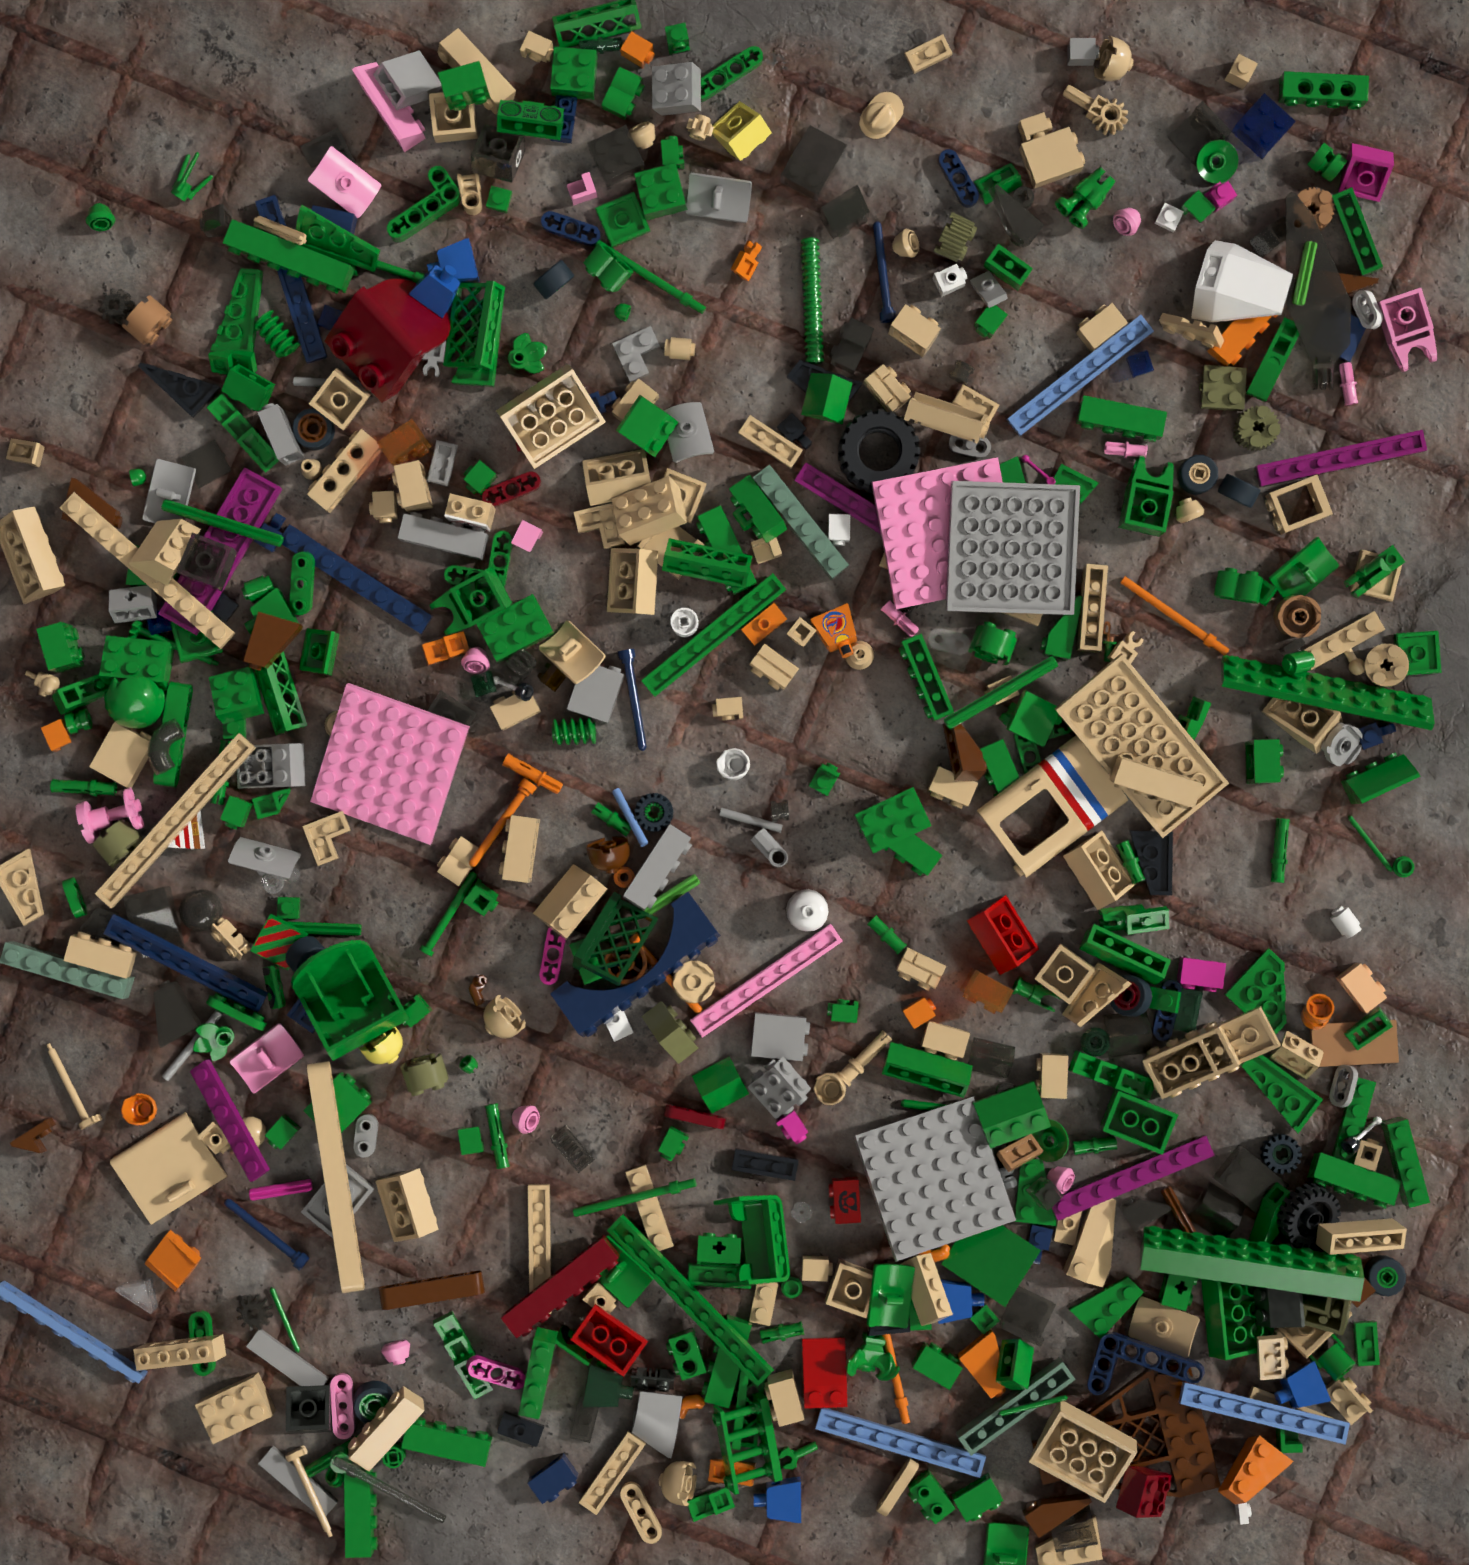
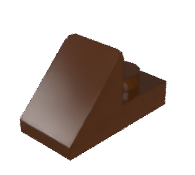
M51 1117L10 1142V1145L28 1151L43 1153L47 1149L40 1138L52 1132L50 1128L55 1126L56 1123Z

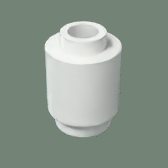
M1339 906L1331 912L1333 915L1330 918L1341 935H1345L1347 939L1361 930L1359 921L1349 907L1343 908V906Z

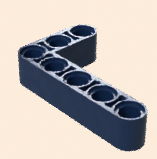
M1109 1332L1100 1340L1088 1380V1389L1094 1395H1101L1108 1389L1118 1357L1193 1384L1198 1383L1203 1378L1205 1369L1198 1361L1184 1358L1116 1332ZM1108 1337L1115 1339V1348H1110L1106 1345ZM1127 1345H1134L1137 1349V1354L1134 1356L1128 1354L1126 1350ZM1148 1352H1154L1157 1355L1158 1361L1156 1363H1151L1147 1359ZM1101 1358L1109 1360L1110 1367L1108 1369L1101 1367ZM1168 1360H1176L1179 1365L1178 1370H1171L1168 1367ZM1196 1367L1200 1372V1376L1197 1378L1191 1377L1188 1372L1189 1368ZM1097 1378L1103 1381V1389H1097L1094 1386V1379Z

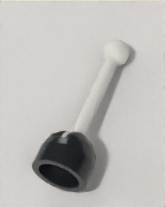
M498 676L492 678L493 684H500L515 690V696L522 701H528L533 696L534 690L529 684L520 683L514 686L500 680Z
M1375 1117L1373 1122L1357 1137H1346L1340 1143L1342 1149L1349 1155L1355 1154L1360 1148L1359 1140L1374 1126L1380 1125L1382 1119Z

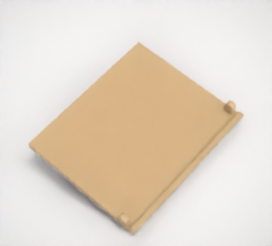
M186 1112L110 1159L111 1166L151 1225L227 1177V1174L209 1147L197 1137L199 1132L192 1123V1118L188 1117Z

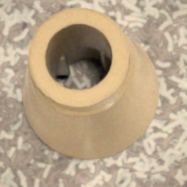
M316 459L304 460L301 464L302 475L309 480L317 479L322 473L321 463ZM310 464H312L311 469L306 470V469H307V466H309Z

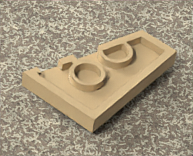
M1162 313L1159 319L1163 330L1167 333L1175 334L1176 332L1182 334V337L1185 339L1202 341L1203 345L1210 348L1214 346L1221 348L1224 342L1217 325L1210 324L1208 328L1201 321L1194 320L1193 324H1191L1183 317Z
M27 849L0 865V887L23 926L44 915L31 850Z
M1098 962L1094 967L1095 971L1062 1015L1079 1027H1082L1128 988L1131 983Z
M1307 1325L1305 1327L1275 1328L1280 1330L1283 1337H1286L1306 1359L1333 1334L1332 1332Z
M1093 1515L1079 1525L1076 1524L1071 1529L1036 1545L1038 1565H1071L1102 1560L1096 1516Z

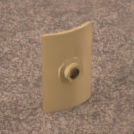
M565 621L553 637L539 646V650L574 684H578L591 675L606 657L570 621Z
M1140 1296L1128 1335L1142 1342L1188 1358L1200 1319L1197 1316L1161 1305L1157 1301Z

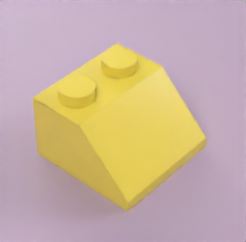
M740 101L712 125L714 127L712 135L739 161L749 156L751 151L763 143L772 133L761 115Z

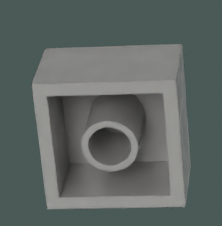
M693 62L652 66V109L661 116L700 112L701 69Z

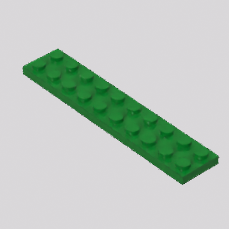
M1223 655L1221 660L1222 687L1432 730L1435 725L1432 699L1424 695L1395 691L1381 686H1371L1338 677H1328L1319 673L1302 672L1288 675L1279 665L1242 659L1237 656Z

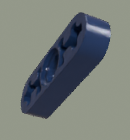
M951 149L942 151L938 159L942 172L960 204L966 208L973 207L979 198L975 185L957 153ZM946 155L948 158H953L951 164L955 169L950 173L948 171L951 170V166L948 162H943ZM956 173L962 174L965 179L964 182L956 184L952 179L953 175ZM966 184L969 185L966 187L967 193L969 195H974L971 202L969 199L964 200L966 194L962 188H964Z
M553 211L544 213L541 218L542 227L549 233L587 246H595L601 239L600 231L594 225ZM551 217H554V221L561 224V220H564L561 225V231H559V226L555 224L548 227L546 219L550 220ZM570 223L575 224L577 231L574 234L566 233V225ZM581 227H584L583 232L587 234H590L591 231H594V235L596 236V238H592L591 241H589L588 237L584 234H581V238H579L578 236L581 233Z
M1172 979L1165 980L1160 987L1166 989V986H1170L1173 983L1176 991L1181 992V985ZM1156 1009L1152 1025V1034L1156 1039L1165 1041L1172 1036L1177 1013L1164 1016L1161 1010ZM1159 1017L1170 1020V1023L1165 1022L1164 1028L1167 1030V1034L1163 1033L1162 1037L1157 1032V1028H1161L1163 1023L1158 1021Z

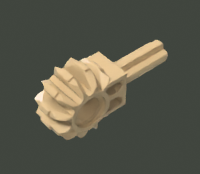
M1068 85L1064 90V97L1088 111L1086 118L1090 119L1092 123L1098 124L1096 131L1103 128L1104 135L1107 134L1108 130H1110L1112 135H1115L1116 129L1122 131L1124 128L1123 124H1127L1128 119L1125 116L1128 114V110H1122L1124 103L1117 105L1116 98L1113 99L1112 103H1110L1108 98L1105 99L1100 95L1094 100L1071 85ZM1111 113L1114 115L1115 119L1108 120L1105 117V114Z

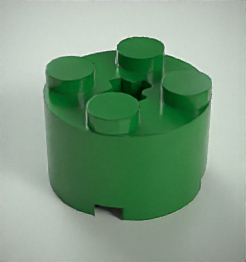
M984 622L983 625L976 627L968 652L974 651L975 657L989 663L997 664L998 661H1003L1002 665H1008L1017 642L1015 638L1016 632L1009 629L1000 630L996 628L995 624Z

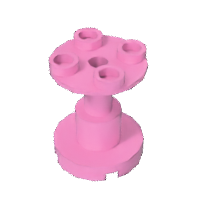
M131 787L124 789L123 799L125 805L108 810L104 806L93 810L87 801L76 805L77 821L84 828L81 832L88 844L95 842L100 836V830L111 827L113 821L129 817L135 829L145 827L144 821L139 814L142 811L141 802L139 799L135 800Z

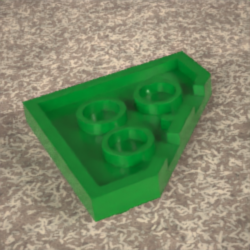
M1266 948L1224 995L1243 1013L1261 1006L1276 1035L1287 1023L1285 1014V963L1271 949Z

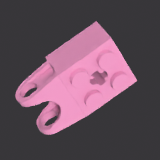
M1422 288L1378 302L1383 314L1381 326L1384 336L1401 372L1408 370V353L1413 347L1421 349L1430 363L1436 362L1437 350L1433 332L1434 327ZM1401 311L1403 314L1408 315L1405 321L1401 318Z

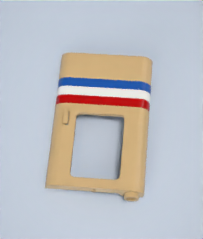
M1074 736L979 808L977 812L1015 863L1013 868L1020 877L1024 875L1027 878L1128 801V798L1121 789L1114 787L1115 783L1110 780V775L1081 740ZM1047 789L1067 816L1068 821L1028 853L1021 855L1000 827V822L1040 791Z

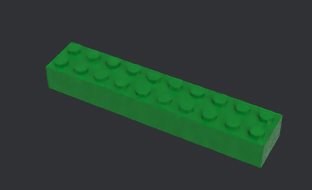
M1144 1226L1140 1248V1270L1359 1302L1361 1300L1364 1284L1361 1257L1353 1254L1329 1255L1325 1251H1314L1310 1248H1293L1285 1244L1272 1245L1264 1241L1251 1242L1243 1238L1230 1239L1221 1235L1209 1236L1200 1232L1188 1233L1182 1232L1179 1229H1161L1157 1226Z

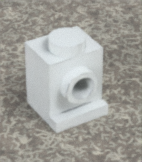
M957 264L933 275L934 283L941 297L964 287L966 284L965 280L967 279L964 268H959ZM952 274L955 276L956 279L954 281H950L948 279V276Z

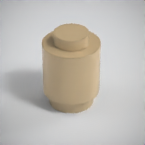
M671 337V339H666L664 356H670V359L690 360L691 356H695V344L692 343V339Z

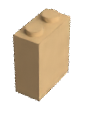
M1070 127L1021 144L1019 151L1033 189L1082 171L1085 159L1083 153L1078 152L1076 146L1078 144L1075 132H1071Z
M114 722L89 767L127 788H132L157 743L151 741L153 737L143 731L139 734L133 731V728H127Z

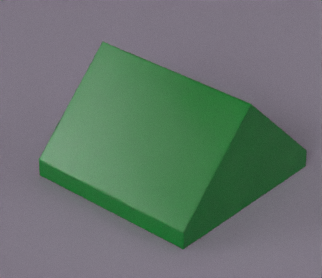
M811 373L801 415L842 425L852 383L834 374Z
M307 628L299 670L332 676L340 634L333 631Z
M730 1056L692 1075L698 1091L711 1113L749 1094Z

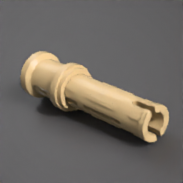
M882 1030L855 1059L850 1058L848 1065L842 1071H837L836 1074L850 1087L852 1080L858 1074H863L864 1067L892 1041L891 1037Z

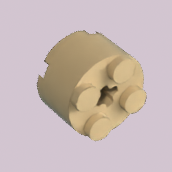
M1381 644L1374 647L1365 659V672L1368 678L1374 684L1381 687H1392L1399 684L1408 673V657L1400 647L1394 644ZM1383 660L1393 663L1390 671H1386L1385 668L1381 669L1380 665H1383Z

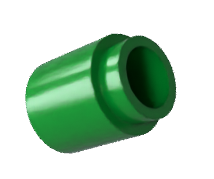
M262 575L244 582V587L241 588L245 599H250L251 602L262 599L275 589L269 575L265 577Z
M1305 650L1286 654L1282 660V668L1288 675L1307 672L1315 665L1313 654Z

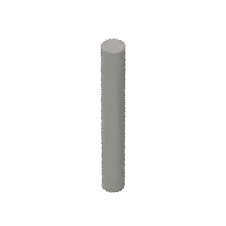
M721 808L719 815L781 833L783 826L782 824Z

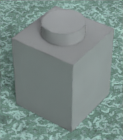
M1070 38L1067 44V66H1093L1096 58H1099V45H1096V38Z

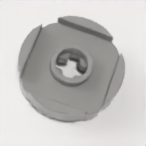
M1337 723L1321 745L1326 759L1336 766L1352 763L1361 751L1362 746L1359 745L1360 738L1362 739V733L1358 728L1350 724Z

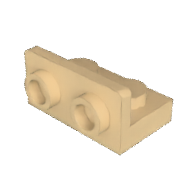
M1287 1031L1280 1043V1047L1274 1049L1270 1055V1059L1307 1079L1319 1068L1324 1052Z
M1275 1330V1335L1256 1337L1259 1379L1286 1378V1370L1289 1369L1288 1359L1285 1357V1350L1288 1349L1286 1337H1283L1280 1330Z
M1342 1377L1338 1381L1333 1380L1330 1382L1326 1389L1332 1405L1352 1425L1367 1411L1371 1413L1373 1410L1369 1407L1371 1401L1363 1393L1359 1395L1354 1390L1357 1387L1356 1384L1349 1377L1346 1379Z

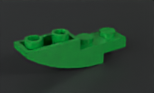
M1284 317L1246 394L1266 403L1304 327L1303 325Z

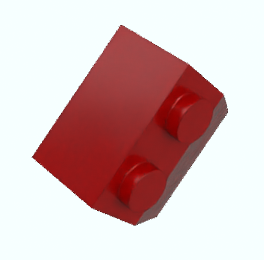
M845 1337L802 1338L804 1408L847 1407Z

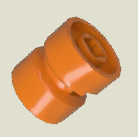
M1314 994L1311 996L1301 1012V1019L1304 1025L1313 1030L1324 1028L1334 1013L1333 1001L1324 994Z

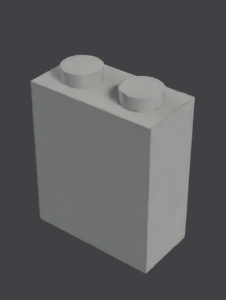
M420 50L382 62L373 74L396 110L429 100V94L438 93L442 87L439 78Z
M274 403L263 406L262 411L257 413L277 459L287 466L305 458L298 441L294 437L286 412L278 404L274 405Z
M599 665L586 679L575 684L567 710L609 723L625 676L620 673L621 669L610 665L607 669Z
M755 1012L751 1056L774 1059L784 1057L786 1060L803 1061V1056H807L808 1044L804 1043L805 1035H809L810 1022H806V1017Z

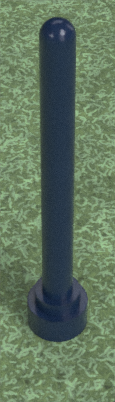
M876 221L873 224L883 306L879 313L880 323H892L897 315L894 308L891 307L882 226L880 222Z
M635 649L618 651V657L625 667L638 748L644 751L647 746L632 663L634 662V657H636Z
M226 1199L224 1201V1205L291 1258L293 1267L298 1271L308 1262L310 1257L307 1254L293 1250L233 1200Z

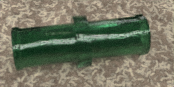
M601 36L598 39L579 40L580 49L597 50L599 54H604V52L620 51L622 37L603 39Z

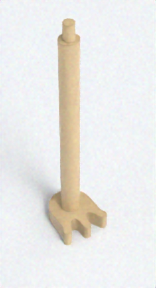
M50 1043L47 1044L48 1053L82 1120L78 1124L80 1129L83 1130L101 1121L102 1117L100 1114L89 1118L55 1048H52Z
M303 1445L286 1454L285 1458L287 1462L293 1461L321 1526L328 1537H331L333 1535L330 1531V1524L299 1458L308 1452Z

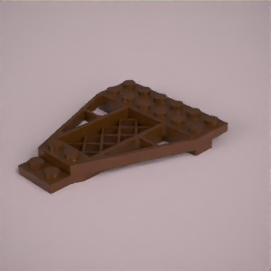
M1176 1362L1168 1364V1367L1171 1370H1178L1179 1365ZM1190 1367L1188 1372L1190 1376L1193 1377L1192 1370ZM1145 1368V1371L1088 1411L1087 1414L1095 1416L1112 1402L1119 1399L1122 1414L1099 1420L1111 1427L1112 1425L1119 1424L1117 1427L1119 1431H1121L1125 1422L1135 1426L1130 1435L1132 1438L1135 1437L1139 1429L1148 1434L1143 1444L1137 1442V1446L1140 1449L1129 1466L1144 1467L1168 1461L1175 1489L1169 1490L1167 1496L1180 1498L1219 1488L1221 1485L1202 1410L1178 1403L1182 1383L1186 1381L1150 1368ZM1147 1378L1154 1406L1126 1413L1122 1395ZM1147 1416L1156 1421L1151 1431L1141 1427ZM1139 1419L1137 1424L1132 1420ZM1158 1426H1160L1163 1439L1154 1434ZM1152 1437L1161 1442L1156 1452L1146 1447ZM1038 1440L1031 1441V1442H1032V1446H1033V1450H1034V1448H1035V1446H1036ZM1144 1450L1152 1454L1140 1458ZM1038 1468L1043 1485L1061 1481V1479ZM1118 1483L1114 1489H1121L1122 1483Z

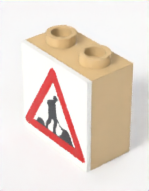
M450 493L444 516L449 522H457L469 527H478L490 532L496 509L491 503Z

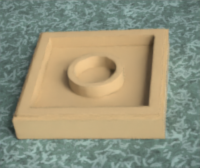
M667 468L664 477L670 476L680 487L686 520L691 524L707 483Z
M1360 550L1355 572L1379 554ZM1402 565L1362 595L1392 602ZM1355 582L1351 585L1350 591H1354L1359 584Z

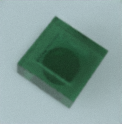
M491 671L471 677L476 697L497 692Z

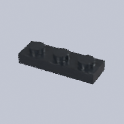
M735 1148L732 1170L795 1181L799 1159Z

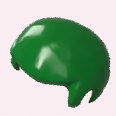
M133 676L121 682H118L114 677L110 681L109 689L105 690L104 693L105 709L108 711V715L121 726L135 729L145 728L155 723L161 716L165 704L164 691L146 677Z

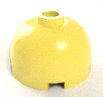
M394 1027L363 1044V1047L359 1046V1050L368 1061L374 1064H391L399 1057L398 1054L402 1049L403 1039L399 1030Z

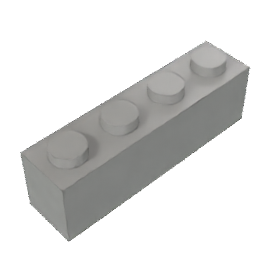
M410 512V515H403L398 535L400 541L483 561L489 537L487 533H484V529L472 527V530L463 528L464 524L451 522V525L443 523V519L431 517L430 520L422 518V514Z
M669 824L626 890L623 898L643 911L647 907L651 909L657 900L654 895L658 889L663 891L669 881L666 879L670 871L674 873L680 864L677 861L681 854L686 855L692 846L689 843L691 837Z

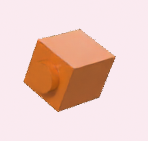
M632 31L620 49L621 56L642 69L646 63H651L655 55L653 44Z
M924 996L901 1009L914 1029L936 1016L933 1012L936 1010L935 1005L930 998L926 1000Z

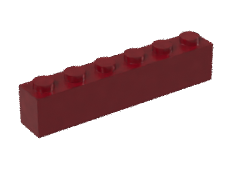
M602 1235L504 1312L501 1316L502 1321L516 1339L521 1335L523 1337L527 1336L533 1331V1325L537 1322L542 1324L550 1317L549 1313L556 1308L558 1311L568 1303L566 1299L572 1295L574 1297L578 1296L584 1291L583 1286L588 1282L591 1284L596 1282L601 1277L600 1273L606 1268L609 1271L618 1264L619 1253L605 1235Z

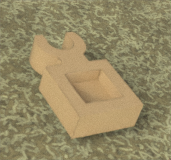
M1135 632L1127 633L1125 642L1123 640L1119 641L1107 658L1112 661L1122 653L1131 664L1138 654L1134 648L1139 647L1143 643V639L1139 638L1136 642H1133L1132 637Z

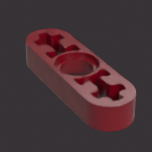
M533 471L526 472L487 488L482 494L483 502L491 503L496 508L537 491L541 486V479ZM529 476L533 479L537 478V481L534 482V487H531L530 484L523 486L525 491L522 492L521 486L517 481L521 480L523 484L528 482ZM509 484H515L518 487L517 493L513 496L506 493V487ZM502 488V493L506 499L502 500L501 496L496 497L495 503L486 500L489 498V493L492 492L494 495L500 493L498 489Z
M666 1105L664 1116L718 1129H724L726 1118L673 1105Z

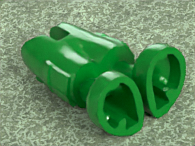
M1101 167L1093 171L1087 178L1080 180L1073 188L1074 195L1070 198L1059 197L1055 201L1056 208L1064 217H1067L1081 200L1084 201L1083 205L1069 217V222L1079 229L1087 226V213L1090 210H1096L1104 202L1107 193L1116 182V180L1109 176L1100 185L1097 181L1106 172Z

